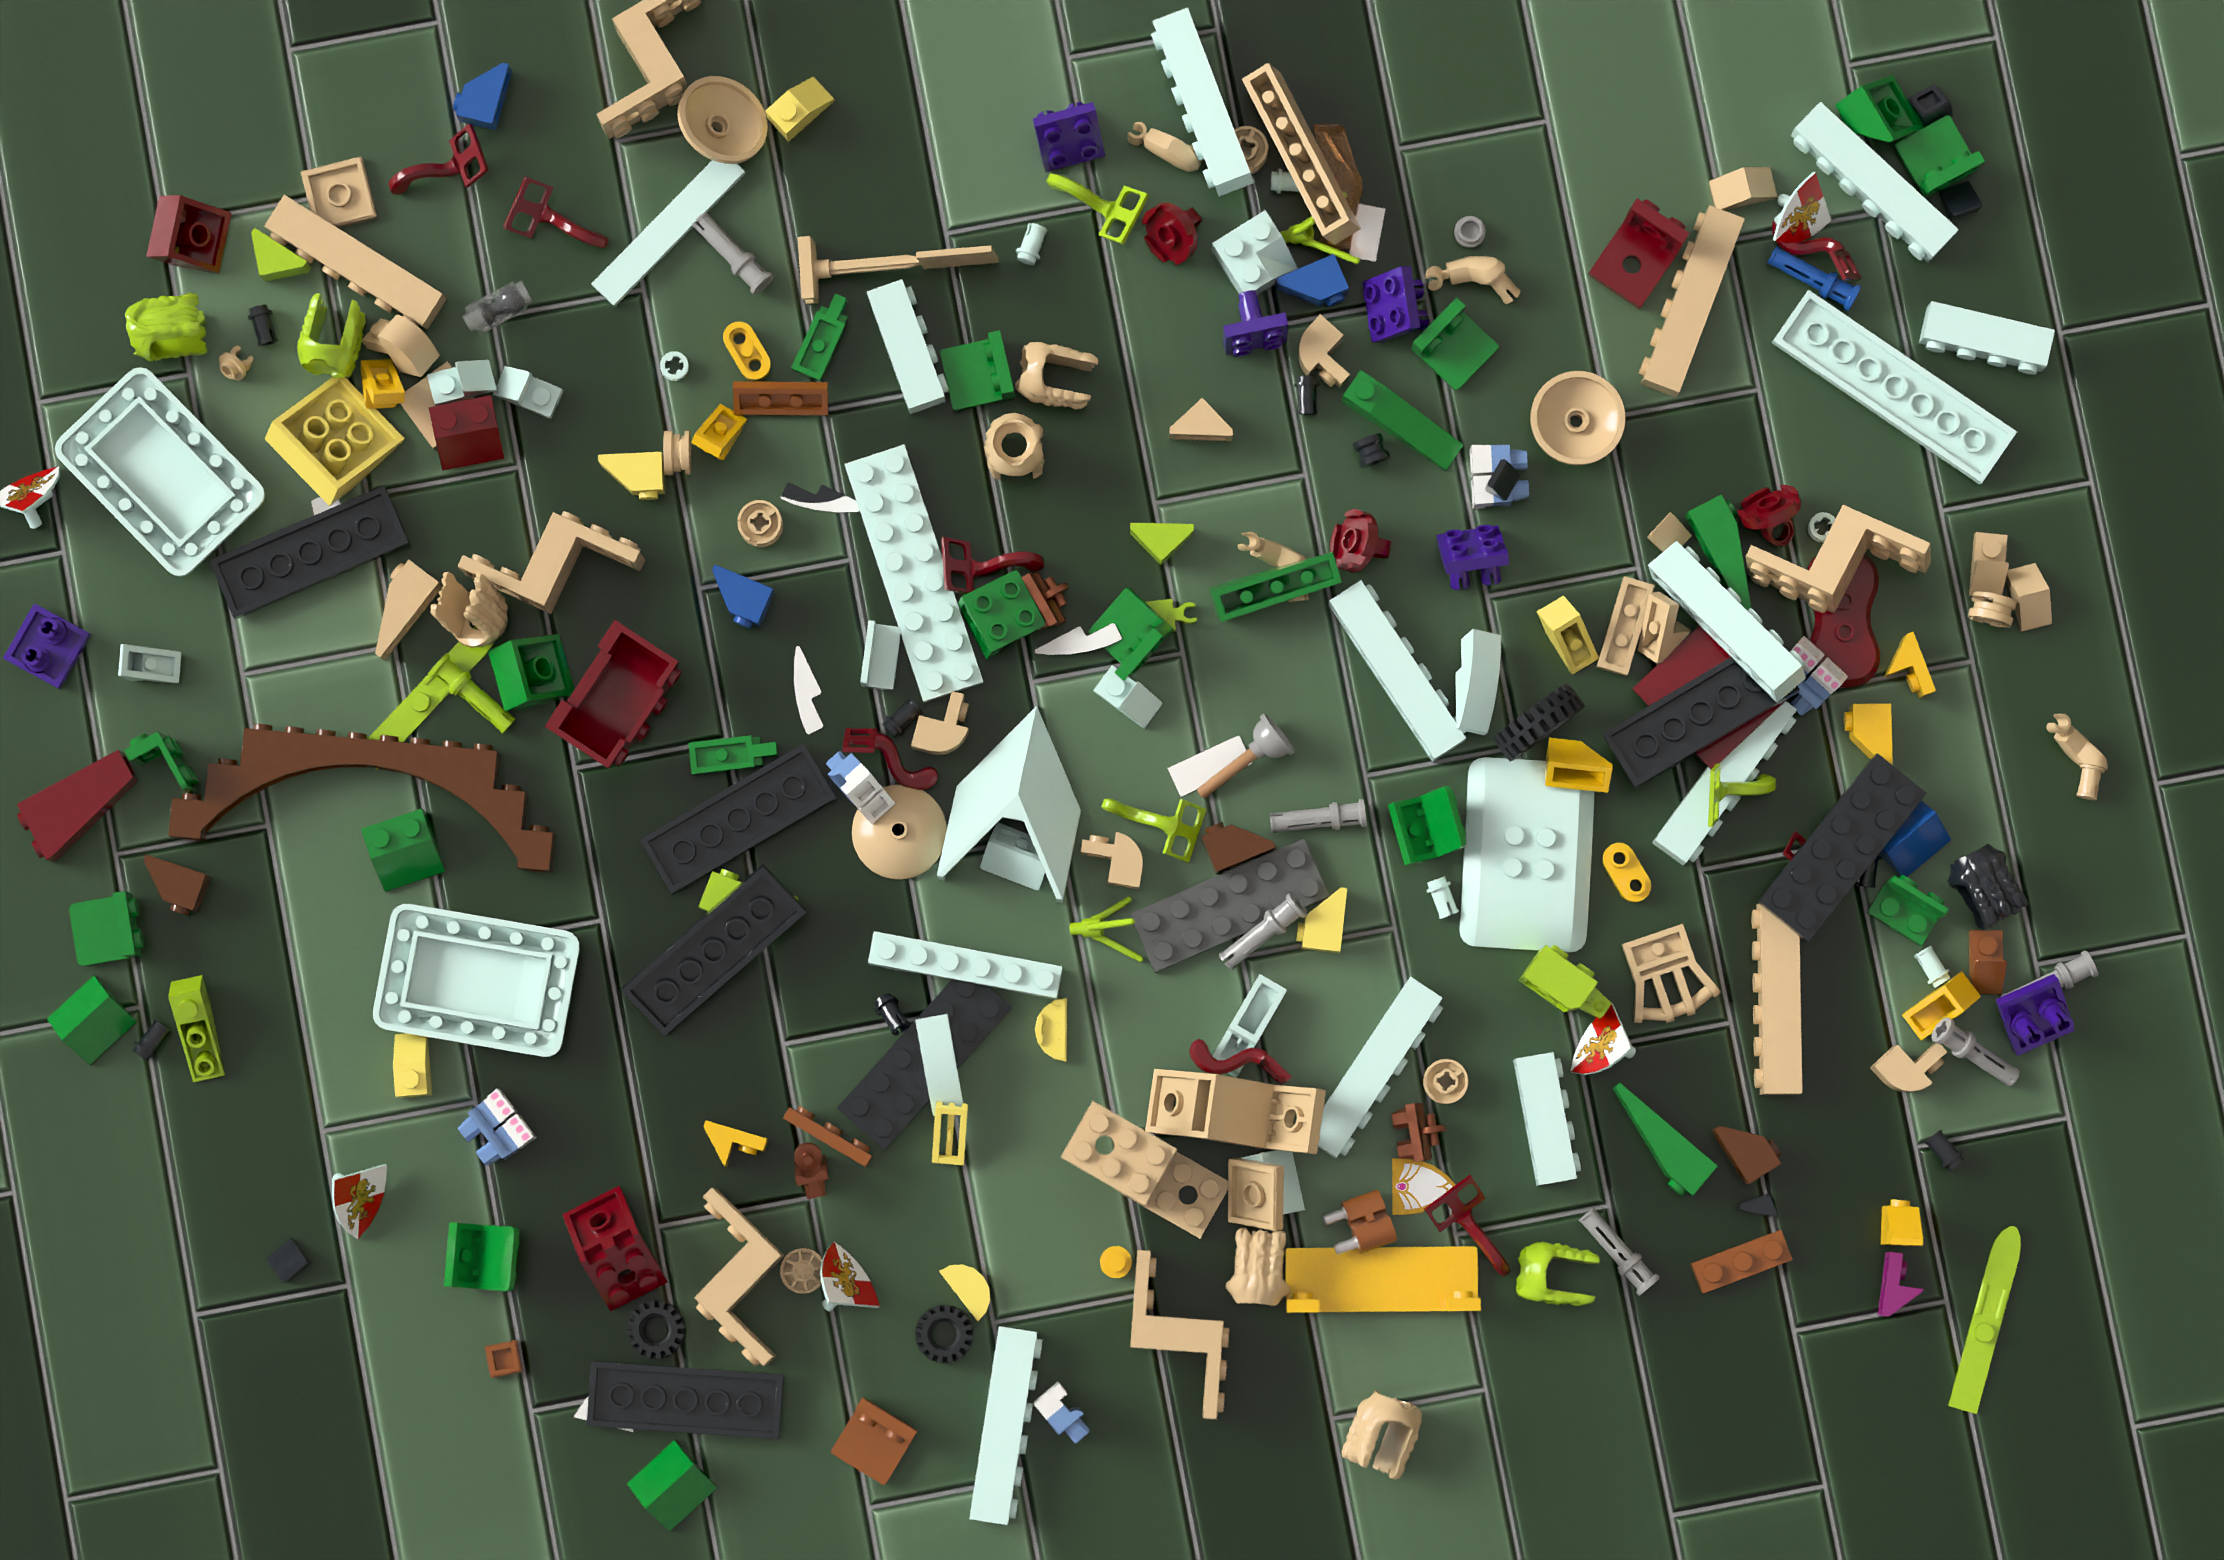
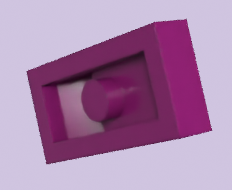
M1885 1253L1877 1316L1889 1317L1924 1291V1289L1899 1286L1900 1280L1905 1279L1907 1271V1261H1903L1902 1253Z

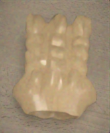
M1030 342L1028 345L1023 346L1022 359L1020 361L1023 368L1021 378L1015 382V388L1020 394L1033 403L1043 402L1046 406H1063L1074 410L1083 409L1087 406L1091 395L1046 386L1043 380L1044 363L1091 371L1094 365H1098V358L1091 353H1082L1072 348L1063 347L1062 345H1048L1043 342Z
M1018 413L1004 414L995 419L990 424L989 430L985 433L987 439L985 440L984 447L985 456L988 458L987 466L994 479L1000 480L1001 474L1023 476L1030 472H1033V478L1039 477L1042 474L1045 460L1043 459L1041 438L1043 437L1042 427L1039 424H1035L1027 416ZM1018 433L1026 439L1027 448L1021 456L1011 457L1003 452L1002 441L1008 434Z
M444 572L441 579L443 587L438 592L440 595L437 599L439 603L431 604V614L462 645L470 648L492 645L504 633L508 623V606L505 603V597L497 592V589L493 587L492 583L488 582L487 577L483 574L477 573L474 579L476 590L472 589L468 592L456 581L452 573ZM470 623L476 626L478 630L473 629L470 626Z
M1240 1228L1236 1231L1235 1235L1237 1245L1235 1274L1226 1282V1289L1231 1293L1237 1304L1257 1303L1276 1306L1291 1290L1289 1285L1283 1280L1282 1271L1286 1234L1284 1231H1273L1270 1234L1260 1229L1257 1232L1252 1231V1235H1250L1247 1228Z
M1374 1390L1372 1395L1363 1400L1358 1406L1357 1415H1355L1350 1426L1349 1434L1346 1437L1347 1441L1343 1445L1341 1453L1343 1458L1366 1468L1375 1448L1380 1429L1385 1422H1389L1381 1447L1375 1456L1373 1468L1389 1474V1478L1396 1480L1403 1474L1405 1463L1409 1459V1454L1412 1452L1414 1443L1418 1439L1422 1412L1416 1405L1414 1406L1410 1402L1398 1400L1396 1397L1389 1398L1380 1395L1378 1390Z

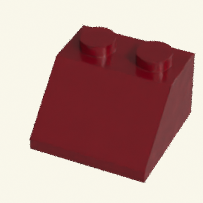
M182 195L159 196L146 257L173 266L219 273L232 213Z
M491 395L428 407L442 471L505 459Z

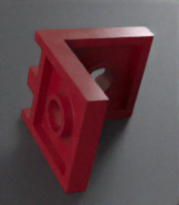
M1637 198L1630 207L1624 222L1589 271L1588 276L1640 310L1683 247L1690 233L1685 230L1686 226L1674 217L1668 219L1660 214L1659 207L1651 201L1644 199L1642 202ZM1627 258L1636 259L1640 264V270L1634 274L1627 273L1623 268V261Z
M620 1185L562 1214L579 1260L610 1312L668 1283L665 1274L640 1234ZM606 1221L603 1225L596 1227L600 1222ZM623 1270H632L626 1276H618Z

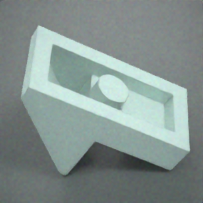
M489 360L455 362L456 367L427 374L435 406L497 391Z
M505 366L496 386L497 391H494L493 396L552 419L563 394V389L533 377L528 371Z
M121 644L118 676L134 682L147 680L177 684L179 683L181 652Z
M1112 665L1093 692L1145 729L1163 703L1140 682H1135L1131 678L1123 681L1114 673L1117 668Z

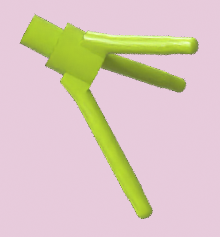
M1312 216L1300 224L1292 225L1288 230L1280 232L1285 243H1302L1331 255L1334 254L1336 257L1355 264L1360 263V259L1315 241L1312 227L1315 221Z
M1130 896L1091 918L1082 919L1081 922L1070 923L1071 935H1082L1083 938L1092 937L1093 940L1102 942L1138 962L1144 960L1143 956L1104 936V929L1127 926L1135 923L1134 918L1103 922L1105 918L1132 902Z

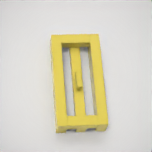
M936 1101L932 1163L964 1165L968 1104H962L961 1107L955 1106V1103L949 1102V1106L943 1105V1102ZM942 1114H948L945 1155H939ZM955 1115L961 1116L958 1156H952Z

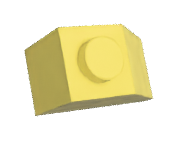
M812 77L789 89L765 112L769 122L789 142L833 103L835 99Z
M662 452L598 455L600 465L634 496H639L640 500H656L658 495L665 494L664 458Z
M1564 595L1537 611L1547 636L1572 675L1599 659L1580 614Z
M1341 887L1308 913L1304 918V923L1298 922L1296 941L1302 942L1301 949L1340 953L1347 888Z
M407 1033L395 1034L393 1055L395 1097L408 1098L432 1095L428 1037Z

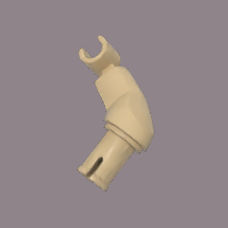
M1136 122L1133 125V129L1140 132L1141 135H1134L1128 132L1127 139L1129 143L1135 146L1144 143L1146 149L1181 170L1187 172L1199 170L1200 162L1205 160L1198 161L1193 145L1186 144L1178 138L1154 128L1147 132L1146 126L1142 122Z
M1465 257L1446 263L1447 269L1445 270L1432 266L1428 268L1425 278H1438L1428 283L1427 288L1432 291L1440 289L1443 280L1448 278L1452 285L1470 281L1491 285L1505 304L1513 301L1506 292L1507 289L1515 298L1521 292L1504 273V263L1494 257Z
M1254 532L1241 533V535L1248 537L1249 545L1238 544V549L1240 551H1250L1252 556L1274 567L1307 559L1300 553L1282 544L1259 538ZM1308 594L1290 599L1288 602L1309 600Z
M2054 714L2053 716L2057 719L2058 725L2056 723H2048L2047 730L2050 733H2056L2054 738L2062 750L2082 769L2077 797L2097 800L2101 774L2108 770L2107 759L2095 745L2071 726L2070 718L2066 714Z

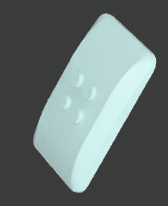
M139 367L129 371L58 439L55 445V452L59 460L157 561L174 576L181 577L191 573L264 502L265 491L262 485L146 368Z
M1483 757L1473 761L1469 767L1465 819L1466 846L1464 847L1459 927L1460 937L1469 946L1539 951L1545 945L1549 948L1552 945H1556L1566 953L1580 950L1586 942L1595 791L1545 786L1546 761L1515 759L1510 762L1507 758Z
M414 904L399 905L393 910L390 917L374 1002L373 1019L379 1027L390 1031L541 1057H551L561 1049L580 943L573 933L565 930Z

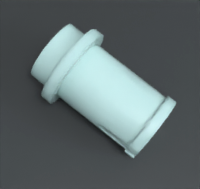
M1278 169V172L1272 171L1271 190H1276L1277 194H1280L1281 191L1300 192L1290 172H1282V169Z
M1028 223L1021 248L1016 250L1018 254L1017 260L1027 265H1035V262L1040 260L1038 253L1047 229L1035 223Z
M1445 876L1427 883L1429 887L1427 893L1431 892L1440 919L1459 912L1448 886L1451 882H1447Z
M1929 946L1914 955V957L1928 976V984L1932 983L1934 988L1951 979L1948 974L1950 970L1944 968L1932 949L1933 947Z

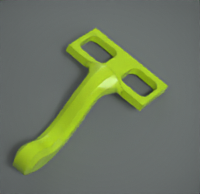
M1049 174L1046 183L1052 189L1069 193L1101 213L1106 221L1098 235L1123 245L1150 196L1145 192L1124 186L1116 201H1105L1086 187L1065 176ZM1129 193L1140 195V199L1133 210L1122 208V204ZM1115 220L1126 223L1122 234L1118 238L1108 235V231Z
M1716 763L1710 771L1708 827H1713L1719 820V802L1725 796L1768 794L1776 789V778L1767 774H1761L1756 776V781L1721 782V764Z
M1111 798L1103 799L1101 805L1105 811L1163 830L1168 836L1163 853L1186 863L1190 862L1207 810L1184 799H1180L1175 816L1170 817L1140 810ZM1187 805L1196 808L1198 811L1195 824L1192 827L1181 821ZM1177 835L1188 840L1185 854L1182 857L1172 853L1171 850Z

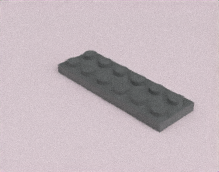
M1303 838L1129 915L1135 919V929L1156 973L1249 932L1264 920L1265 912L1268 909L1273 910L1284 902L1288 893H1293L1302 902L1304 907H1308L1330 896L1307 843Z

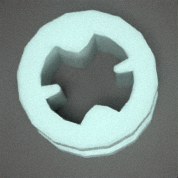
M671 351L666 353L660 362L661 372L668 380H681L688 372V361L680 352ZM673 358L680 359L679 364L683 363L684 365L683 370H677L676 374H670V368H665L666 363H672Z
M1821 512L1812 517L1808 523L1807 530L1813 540L1817 542L1825 541L1829 531L1820 535L1817 533L1819 529H1815L1814 524H1819L1823 519L1828 522L1826 526L1832 527L1835 521L1833 515Z

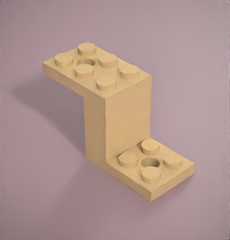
M643 0L612 18L620 39L648 84L596 114L608 139L614 136L620 138L632 130L631 126L641 120L647 122L659 114L658 110L668 104L674 106L679 103L682 94L688 86L682 72L654 27L666 26L674 20L675 14L682 10L688 12L699 6L700 0Z
M1842 505L1810 570L1751 545L1746 554L1748 576H1751V580L1754 583L1763 587L1771 585L1780 589L1779 592L1789 599L1796 600L1798 597L1809 602L1808 605L1818 612L1825 613L1827 610L1835 613L1867 548L1871 549L1870 552L1874 556L1883 560H1887L1889 557L1900 562L1899 565L1902 568L1916 573L1917 570L1926 573L1931 563L1930 543Z
M563 511L562 515L552 513L522 578L516 572L502 567L500 571L495 570L489 560L473 554L472 558L463 555L458 568L472 579H475L477 573L483 574L487 577L488 582L492 583L493 587L551 614L583 546L638 571H641L645 559L636 543L623 537L618 542L612 539L609 531L594 524L587 528L580 522V518Z
M1154 1069L1145 1131L1154 1134L1200 1138L1252 1148L1317 1154L1326 1090L1272 1085L1218 1074ZM1175 1098H1176V1106H1175V1108H1174L1173 1104H1174V1100H1175ZM1295 1114H1297V1121L1294 1125V1116Z
M1092 1101L1061 1156L1067 1162L1115 1188L1120 1194L1199 1239L1202 1237L1228 1191V1181L1176 1152L1177 1149L1094 1101ZM1108 1136L1113 1140L1114 1149L1110 1154L1102 1155L1097 1152L1095 1143L1098 1138ZM1192 1186L1196 1189L1198 1196L1193 1204L1187 1205L1180 1201L1179 1191L1182 1187Z
M711 1188L703 1196L708 1201L704 1207L717 1220H721L724 1217L731 1224L727 1230L740 1242L747 1240L748 1243L696 1295L695 1299L699 1302L696 1308L708 1320L715 1318L722 1325L719 1331L731 1343H735L738 1340L745 1347L742 1354L753 1365L756 1366L761 1363L763 1366H766L776 1355L732 1310L785 1255L716 1188Z
M1137 1250L1130 1347L1207 1353L1202 1417L1216 1419L1217 1412L1223 1413L1224 1392H1218L1219 1380L1226 1379L1227 1361L1221 1360V1348H1228L1229 1328H1223V1321L1147 1316L1146 1309L1153 1310L1154 1290H1148L1149 1277H1155L1156 1258L1150 1257L1151 1251Z

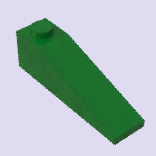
M1362 370L1359 371L1342 397L1341 402L1444 471H1447L1463 447L1461 442Z
M1721 494L1688 511L1685 518L1711 567L1719 576L1721 585L1726 590L1729 587L1732 588L1742 601L1740 604L1748 610L1751 608L1737 522L1734 518L1737 516V512L1729 499L1725 501Z
M1333 552L1231 580L1208 589L1217 617L1223 622L1342 583Z
M1620 1082L1617 1083L1612 1089L1663 1173L1670 1179L1668 1185L1681 1196L1685 1193L1689 1196L1694 1195L1717 1168V1165Z

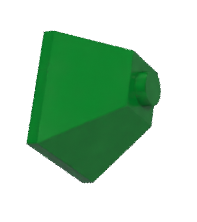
M1893 75L1862 85L1835 104L1842 122L1854 133L1882 141L1892 142L1924 128V125Z

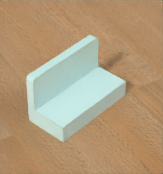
M868 621L860 680L862 687L894 691L901 640L899 627L876 624L875 621Z
M997 823L988 841L980 868L1034 890H1039L1045 871L1030 835Z

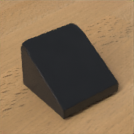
M1935 84L1908 98L1924 127L1947 115L1951 118L1953 117L1951 102Z
M1969 180L1939 191L1950 221L1976 212L1982 207V203Z
M1500 460L1485 487V491L1502 501H1506L1520 477L1519 472L1507 460Z
M1768 1194L1744 1201L1736 1206L1738 1211L1771 1218L1778 1217L1771 1196Z
M292 1238L266 1258L283 1283H288L312 1263Z

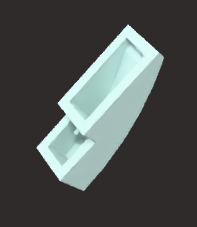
M1472 629L1461 639L1462 667L1455 672L1456 729L1481 735L1488 733L1499 679L1501 635Z
M1259 974L1215 1050L1213 1057L1223 1061L1242 1050L1254 1048L1287 989ZM1243 1066L1228 1074L1237 1078Z
M947 1014L916 1019L932 1113L935 1116L936 1101L943 1102V1105L949 1106V1102L955 1103V1106L961 1107L963 1104L950 1024Z

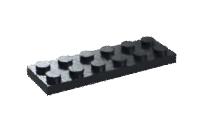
M381 486L209 561L234 619H238L406 547L410 543L386 487Z
M1730 657L1602 733V737L1633 787L1637 789L1800 692V689L1796 686L1777 703Z
M803 743L639 840L668 890L673 895L837 798L806 745Z
M1876 753L1757 902L1803 940L1809 942L1927 793Z
M762 864L621 988V991L665 1036L806 913V908Z
M952 979L917 1019L944 1014L948 1015L958 1069L1008 1014L1012 1007L988 986ZM916 1020L837 1107L838 1110L884 1151L930 1101Z
M591 1361L586 1426L780 1439L784 1374Z

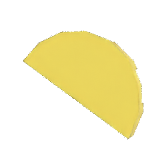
M1067 998L1054 1000L1045 1006L1038 1015L1035 1026L1037 1042L1043 1052L1055 1060L1067 1062Z
M963 1264L950 1265L940 1270L941 1275L975 1319L979 1321L987 1312L990 1303V1288L984 1276L975 1268Z

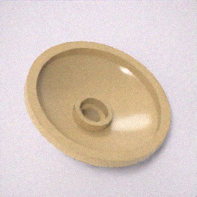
M721 76L704 77L693 82L680 98L677 115L681 131L689 144L706 158L725 164L741 163L752 158L763 146L768 131L765 111L757 97L739 82Z
M1570 371L1550 379L1539 390L1531 408V429L1538 445L1553 459L1569 465H1587L1603 459L1616 447L1625 427V409L1616 389L1604 378L1590 372ZM1578 417L1581 420V426H1572L1570 419Z
M900 784L883 787L896 804L873 824L857 809L852 824L854 848L861 861L871 871L882 877L902 880L919 876L929 870L942 854L947 832L944 814L937 802L923 790L904 787ZM897 824H901L905 828L904 833L900 836H896L892 832L893 827Z

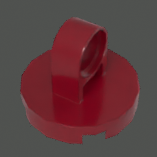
M1159 203L1145 212L1142 219V226L1146 224L1147 235L1144 236L1145 243L1159 260L1165 263L1170 260L1175 262L1174 265H1179L1194 255L1198 242L1195 228L1203 221V218L1193 207L1183 211L1171 203Z
M1780 485L1781 490L1770 492L1769 487L1760 489L1743 499L1741 502L1742 510L1738 509L1740 521L1746 528L1760 529L1766 541L1780 547L1787 545L1793 538L1794 526L1791 518L1798 513L1802 502L1798 491L1789 485ZM1782 523L1784 527L1783 533L1780 537L1774 539L1772 536L1773 529Z
M1357 509L1349 510L1344 514L1347 518L1343 524H1336L1330 540V552H1333L1334 558H1336L1338 569L1355 573L1361 571L1372 557L1389 558L1392 542L1378 537L1377 522L1371 513Z

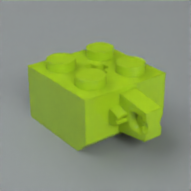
M1546 945L1543 946L1518 981L1562 1012L1575 1011L1579 1008L1600 1019L1610 1007L1611 1002L1595 987L1598 983L1593 979L1595 973L1581 963L1576 966L1566 960L1569 955L1556 945H1552L1550 948Z

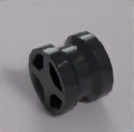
M1382 433L1370 435L1352 444L1354 451L1360 455L1359 464L1361 468L1374 466L1390 458L1389 452L1382 445L1384 440Z

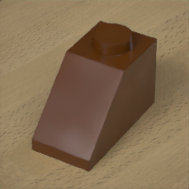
M1223 822L1206 828L1207 834L1201 838L1215 874L1275 850L1273 841L1232 824L1224 827Z
M145 854L144 862L162 900L171 904L169 910L188 916L190 910L199 913L211 877Z
M1722 1126L1711 1130L1745 1185L1750 1184L1781 1164L1778 1159L1781 1156V1152L1772 1139L1767 1141L1764 1136Z

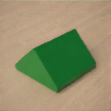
M95 975L47 1018L60 1039L89 1065H92L138 1022Z
M676 1440L669 1444L627 1483L644 1508L669 1531L718 1488Z

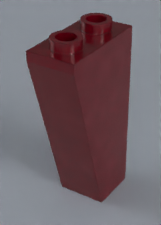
M117 750L17 803L20 810L17 817L22 827L26 831L30 829L35 840L31 843L40 859L45 857L46 860L54 862L116 804L139 779L125 753Z

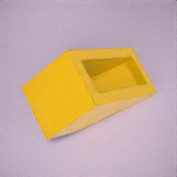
M1891 703L1852 704L1848 707L1849 712H1844L1843 718L1844 731H1849V739L1870 759L1878 753L1893 765Z
M1549 738L1545 760V786L1608 793L1613 764L1582 741Z
M1961 971L1903 1013L1902 1016L1920 1040H1923L1932 1034L1940 1020L1945 1017L1954 1019L1981 996Z
M1891 1200V1206H1882L1881 1245L1923 1246L1919 1207H1910V1201Z

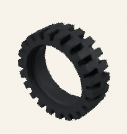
M1566 683L1511 722L1493 740L1511 762L1565 724V722L1583 709L1585 705L1572 687Z

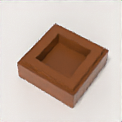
M518 1340L485 1346L491 1378L523 1372Z

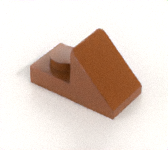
M1969 930V981L1979 994L2001 995L2007 967V960H2003V930Z

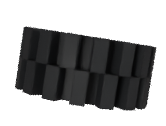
M649 1301L641 1304L631 1313V1317L627 1322L628 1329L626 1333L631 1347L638 1354L650 1359L665 1358L675 1353L679 1346L682 1345L684 1335L686 1334L685 1320L681 1316V1312L668 1302ZM653 1317L664 1319L669 1328L667 1337L657 1343L648 1340L644 1334L646 1322Z
M939 1305L928 1309L919 1318L915 1328V1340L921 1353L931 1361L950 1363L958 1360L968 1351L972 1344L973 1329L970 1320L963 1311L953 1306ZM941 1321L950 1322L957 1331L956 1340L947 1347L937 1345L931 1335L933 1327Z

